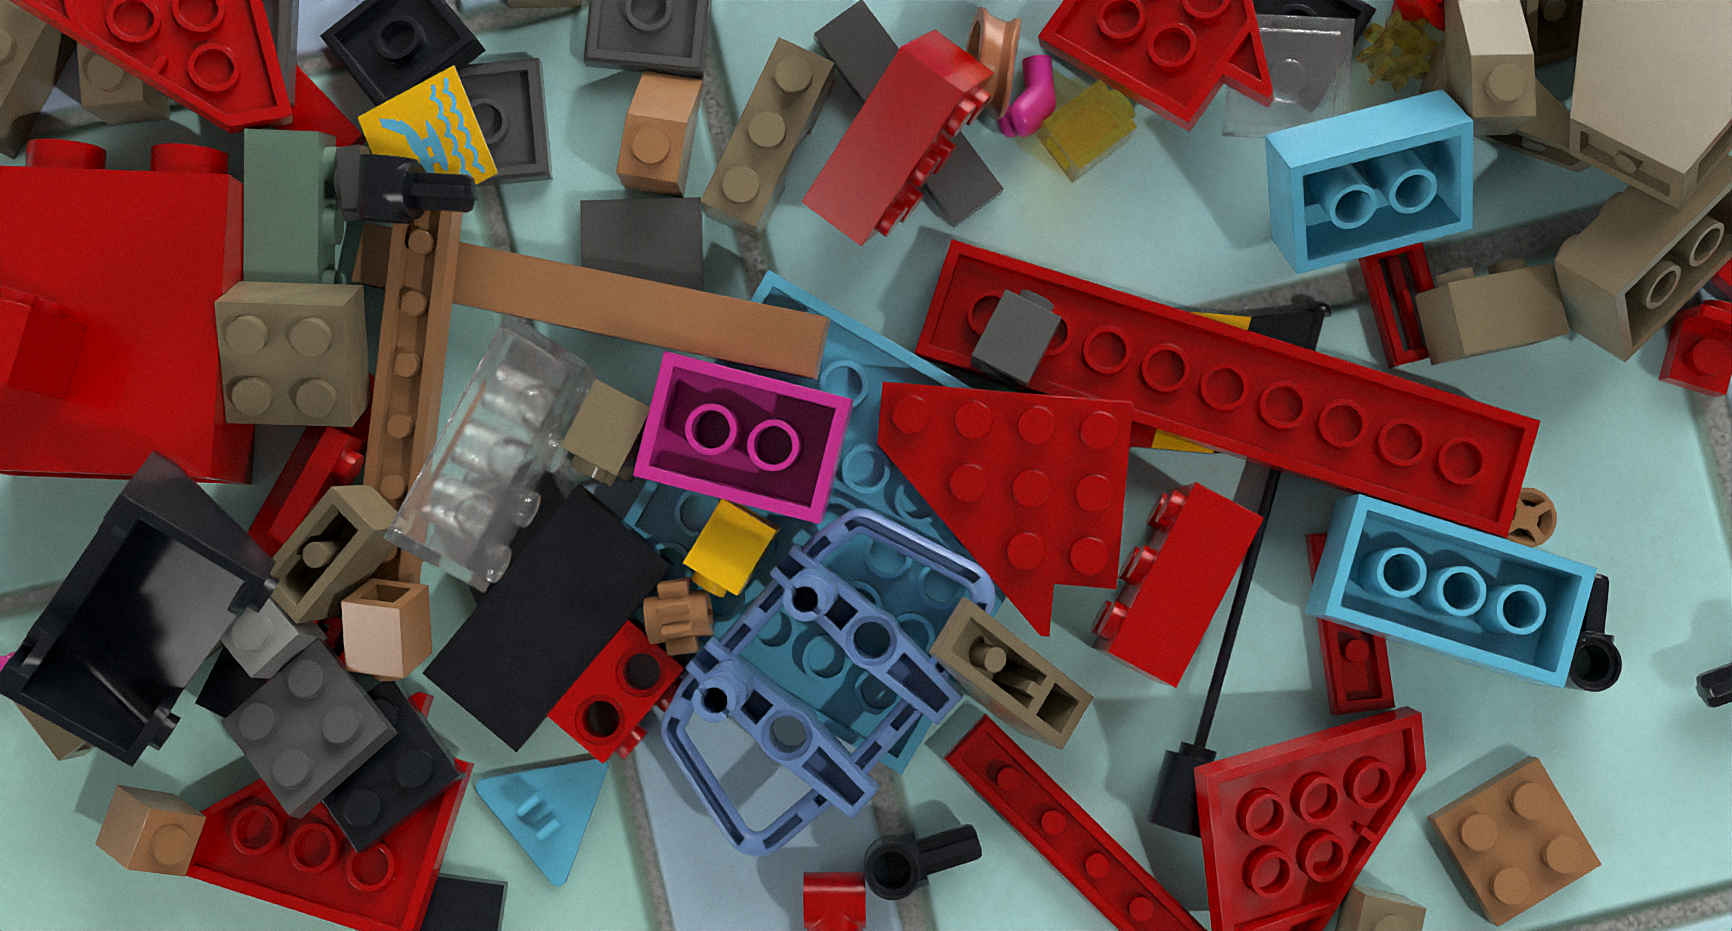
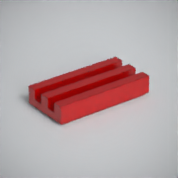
M1422 242L1359 258L1389 369L1429 358L1427 346L1423 347L1414 307L1398 256L1402 254L1407 255L1417 294L1435 288ZM1382 259L1385 264L1408 351L1403 350L1379 262Z

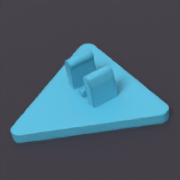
M595 758L480 779L476 783L475 789L551 884L559 887L564 885L568 879L608 772L609 763L607 761L602 764Z

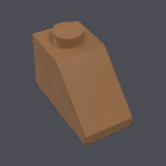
M643 71L626 114L616 171L625 189L684 198L703 80Z

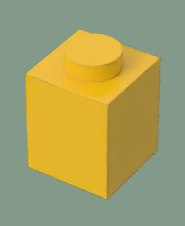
M721 499L683 561V564L695 570L691 580L708 592L723 598L728 590L737 596L746 588L781 527L743 504Z

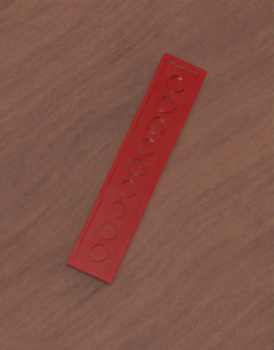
M951 239L915 350L916 356L1007 385L970 366L971 355L1005 290L1007 289L1017 295L1020 294L1022 289L1029 290L1049 300L1054 305L1052 312L1061 316L1062 319L1026 392L1133 402L1131 425L1354 495L1361 494L1502 539L1507 538L1541 422L1540 420Z

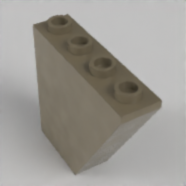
M1583 0L1570 113L1569 154L1680 210L1732 150V0Z

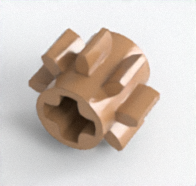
M690 577L657 583L659 596L647 597L643 601L644 622L650 644L666 642L667 656L698 652L697 650L701 649L699 637L714 635V618L709 592L705 589L692 591Z

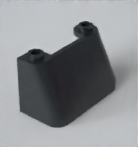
M155 450L121 491L104 516V520L98 528L99 530L45 610L33 624L21 646L0 671V694L131 767L134 766L148 745L159 751L165 744L181 718L170 711L236 616L240 617L247 607L258 613L280 581V579L270 574L276 561L177 463Z

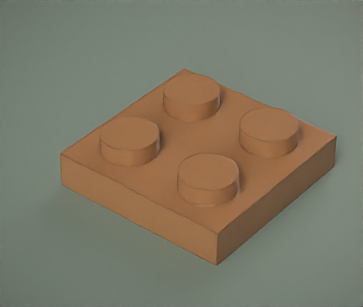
M1526 757L1427 816L1487 920L1497 927L1602 865L1537 757Z

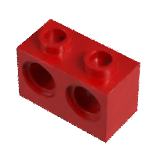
M636 619L627 620L546 716L602 764L611 759L615 753L625 760L649 732L640 725L655 706L664 713L667 711L680 683L683 681L680 677L687 670L686 666L688 664L678 655L667 656L664 643L650 644L646 628ZM638 653L652 656L659 665V679L653 687H640L629 676V664ZM596 701L609 702L616 708L619 714V724L614 733L601 734L591 726L589 711Z

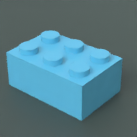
M1443 89L1265 134L1272 240L1296 274L1473 229L1474 121Z

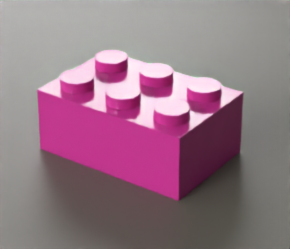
M664 351L633 476L820 524L825 519L855 400Z

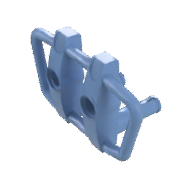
M854 509L816 532L802 547L796 543L770 572L774 579L720 639L713 636L688 663L686 669L689 671V674L680 683L662 719L661 737L718 828L734 849L749 856L772 854L782 848L832 804L853 819L880 788V785L869 774L873 767L921 714L938 725L964 695L948 677L950 673L933 656L930 658L900 627L893 614L880 609L823 564L824 559L831 552L857 535L864 534L964 585L970 592V600L987 614L991 615L995 605V588L990 576L981 566L874 511ZM783 605L789 616L797 621L807 622L815 620L845 650V653L854 664L868 670L902 697L852 754L818 719L816 712L809 704L796 699L768 675L740 655ZM878 622L885 626L891 638L890 645L886 650L881 653L871 654L859 647L855 636L857 628L863 623ZM695 711L703 720L713 723L724 721L728 716H733L761 745V748L769 758L783 764L812 787V789L762 831L751 830L745 824L685 731L693 712ZM786 715L799 719L805 727L806 739L800 744L793 746L782 743L775 736L773 729L774 721Z

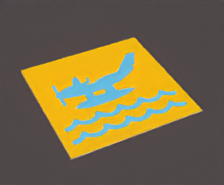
M454 65L358 117L372 154L416 159L427 173L468 174L475 179L476 185L498 174Z

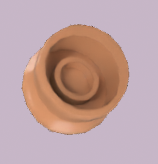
M978 7L971 24L965 51L994 72L984 88L985 91L991 94V98L984 108L989 116L996 121L1005 115L1009 105L1022 22L1019 17L1011 21H1004L990 14L986 8Z

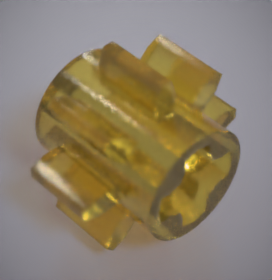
M1394 11L1386 19L1385 29L1376 23H1372L1366 29L1363 36L1372 46L1363 49L1356 57V61L1367 63V67L1372 74L1369 79L1371 85L1379 80L1392 81L1394 91L1398 92L1408 84L1409 74L1413 78L1421 80L1431 71L1430 65L1422 58L1430 54L1438 46V42L1428 40L1427 34L1423 29L1425 19L1421 18L1416 22L1402 21L1400 12ZM1394 45L1399 46L1403 50L1399 59L1391 53Z

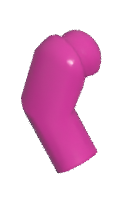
M1034 55L1022 60L1025 91L1012 105H1008L1005 115L997 120L998 128L1004 136L1008 138L1018 135L1022 138L1031 136L1040 129L1055 111L1056 97L1051 56Z

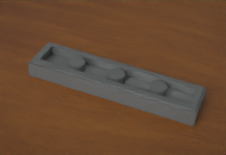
M859 0L814 33L816 43L828 59L834 62V67L864 105L898 52V46L863 0ZM961 131L955 137L952 136L950 138L957 145L951 158L937 175L932 173L923 184L954 228L1002 194L1004 189Z

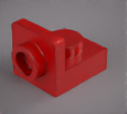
M1713 299L1704 300L1701 305L1676 313L1658 380L1712 397L1726 395L1732 376V303Z

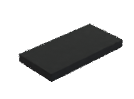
M580 484L574 488L422 674L517 753L548 717L546 715L627 620L630 619L643 603L644 598L650 595L657 586V583H660L675 563Z

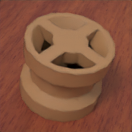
M1521 488L1507 538H1505L1506 540L1533 548L1543 544L1552 536L1557 524V512L1553 502L1545 493L1535 488Z

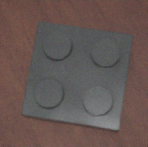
M320 638L313 641L221 722L288 815L299 819L305 816L398 733L350 671H346V665L330 644Z

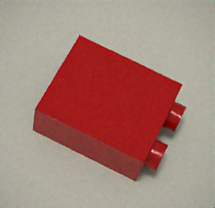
M64 139L29 140L27 142L25 166L0 165V285L67 307L64 319L85 325L87 328L65 400L0 384V475L131 480L155 450L177 463L196 483L252 485L255 424L226 423L214 302L236 283L243 281L244 184L228 174L229 155L223 151L205 146L163 143L151 146L149 171L107 170V151L99 146Z

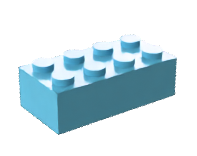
M1356 494L1337 498L1326 542L1304 613L1534 685L1564 688L1597 568L1371 497Z

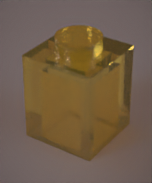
M1099 79L1044 120L1036 137L1073 183L1130 140L1137 128V125L1133 122L1135 112L1130 102L1118 89L1110 91L1103 81Z

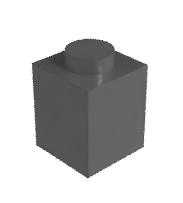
M1006 289L971 355L970 366L1025 393L1058 330L1062 317L1052 312L1054 305L1046 298L1022 289L1019 295Z

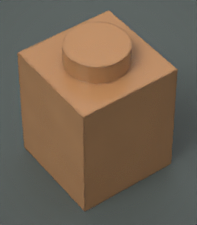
M371 578L341 601L346 671L371 674L372 678L378 681H396L404 679L432 654L429 585Z
M117 785L95 844L127 870L185 877L206 816L173 793Z

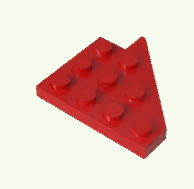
M9 0L229 134L244 132V129H261L293 123L290 102L262 0Z
M1063 0L1038 35L1040 47L1188 132L1195 126L1223 84L1267 108L1273 102V88L1253 0Z
M882 382L877 444L1040 636L1050 637L1054 584L1117 589L1133 402Z
M417 692L411 697L427 719L434 696ZM454 757L466 774V777L366 853L356 852L323 801H320L301 819L290 816L264 780L260 778L200 811V813L206 816V820L185 876L358 931H420L474 763Z
M1404 706L1193 767L1212 931L1324 930L1426 771L1421 712Z

